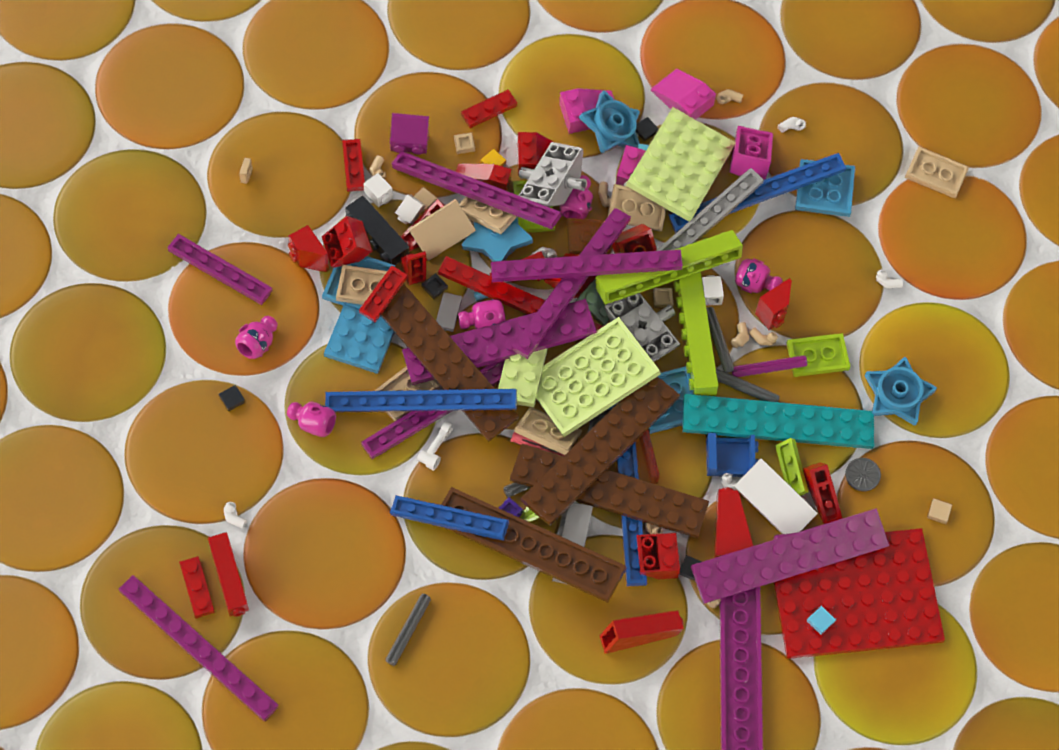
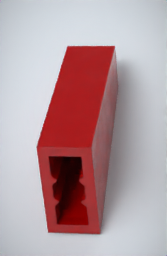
M729 487L718 489L716 496L714 558L753 546L739 491Z
M225 532L207 537L229 616H242L249 611L228 533Z
M678 610L613 620L599 636L604 652L608 654L675 637L684 629V622Z

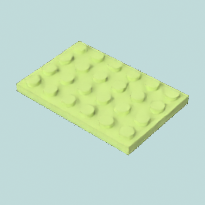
M672 107L627 181L626 186L685 220L691 221L731 153L735 142Z
M618 317L599 329L597 333L588 336L545 364L542 369L536 399L563 437H565L661 373Z

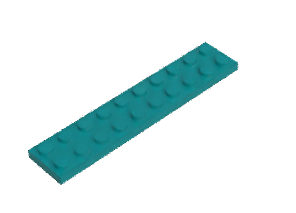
M684 394L682 432L698 434L716 433V435L742 438H750V435H755V439L785 441L793 438L797 443L873 449L874 415L872 411Z

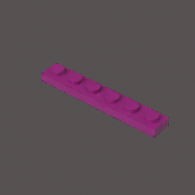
M180 234L167 247L168 251L260 305H263L272 292V287Z

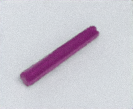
M803 355L734 366L732 375L742 377L806 367L807 358Z

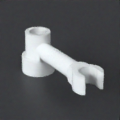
M447 421L443 423L439 434L427 452L421 450L417 457L418 461L433 471L438 467L441 457L436 455L435 452L453 429L451 427L452 424Z

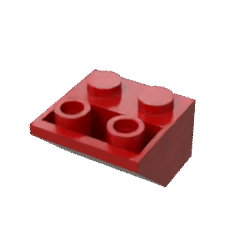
M349 216L343 218L321 236L325 249L328 252L330 265L333 268L360 262L373 252L363 222Z
M676 533L637 535L640 574L658 580L677 579L680 572Z

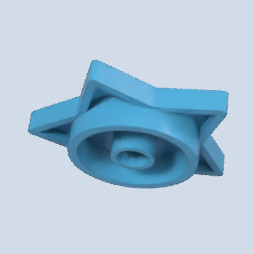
M605 90L600 93L596 108L583 112L579 116V119L595 132L601 153L616 146L625 148L628 145L638 148L640 144L635 132L636 121L640 111L629 108L626 104L614 100Z
M518 217L501 235L474 222L476 231L465 239L462 243L463 250L481 252L489 257L492 262L505 261L516 249L532 244L533 239L518 225Z
M906 357L902 358L894 367L887 371H867L865 373V378L875 394L872 414L874 416L895 414L914 426L918 422L920 403L931 396L937 389L936 386L920 379L912 370Z

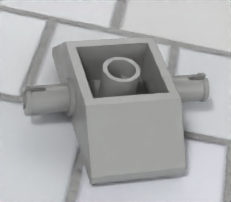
M551 142L535 169L521 167V170H519V177L521 179H528L519 196L550 207L563 205L573 189L584 191L587 187V180L579 179L581 177L583 148Z
M638 293L604 306L610 322L619 317L653 362L680 346L678 340L663 323L676 315L671 305L656 313L643 296Z

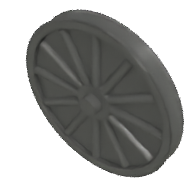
M856 458L848 464L845 476L852 488L858 491H870L878 485L881 472L874 461L868 458Z

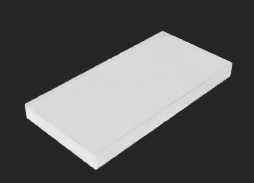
M760 459L733 486L781 534L800 532L817 515V512L763 459Z

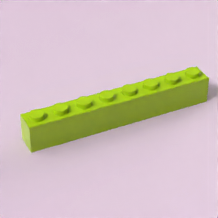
M733 230L722 232L719 235L675 249H681L682 270L596 276V290L606 305L742 258L743 245Z
M701 272L674 281V290L678 292L679 296L676 299L677 308L681 309L679 323L683 324L681 337L682 341L686 343V346H684V356L688 357L686 371L691 376V379H689V390H693V395L716 396L718 391L717 374Z

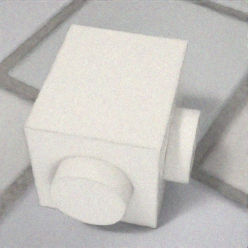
M379 173L364 183V193L378 207L382 204H387L392 199V187Z
M408 194L395 213L399 215L398 219L404 224H413L426 205Z
M708 275L702 277L706 306L722 305L724 294L721 276Z

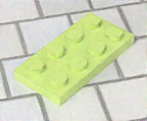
M548 348L533 352L528 359L520 354L505 359L498 389H517V405L535 406Z

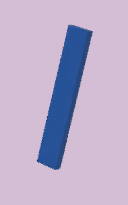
M398 495L395 496L390 511L391 516L503 541L509 525V521L506 519Z

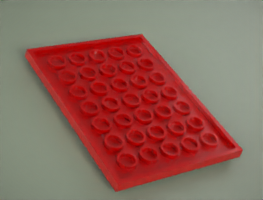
M922 528L885 532L889 543L888 547L773 582L786 658L793 659L944 643L945 637ZM821 606L836 619L822 635L807 622V619Z

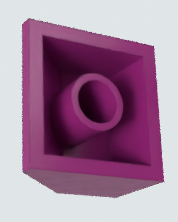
M392 113L390 151L397 153L403 151L416 155L427 154L429 116Z

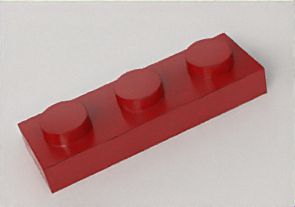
M509 89L461 111V116L468 127L473 128L517 107V101Z
M342 140L347 192L364 190L365 179L361 140Z
M391 265L361 306L359 313L376 322L405 283L408 275Z
M199 556L179 561L195 619L215 613Z

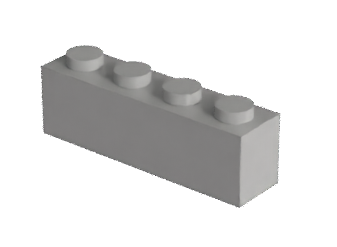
M573 503L563 513L562 519L565 520V525L560 526L558 535L584 547L593 506ZM553 578V581H555V582L564 583V582H562V581H559V580Z

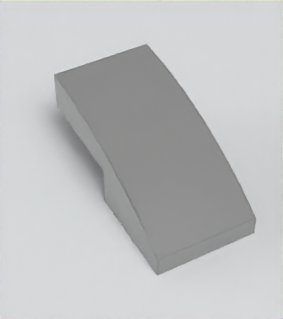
M449 293L443 294L436 321L446 331H454L462 296Z

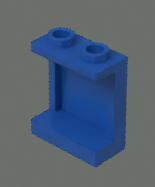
M708 433L706 439L707 476L722 477L723 474L729 473L732 477H743L759 461V459H755V453H758V441H755V435H750L748 439L716 438V433Z

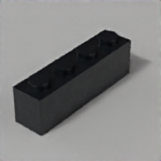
M363 195L345 207V217L349 216L363 222L371 248L380 254L383 262L397 265L401 262V258L410 254L408 244Z

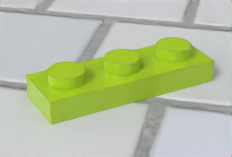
M789 438L775 445L784 481L800 496L809 493L795 439Z

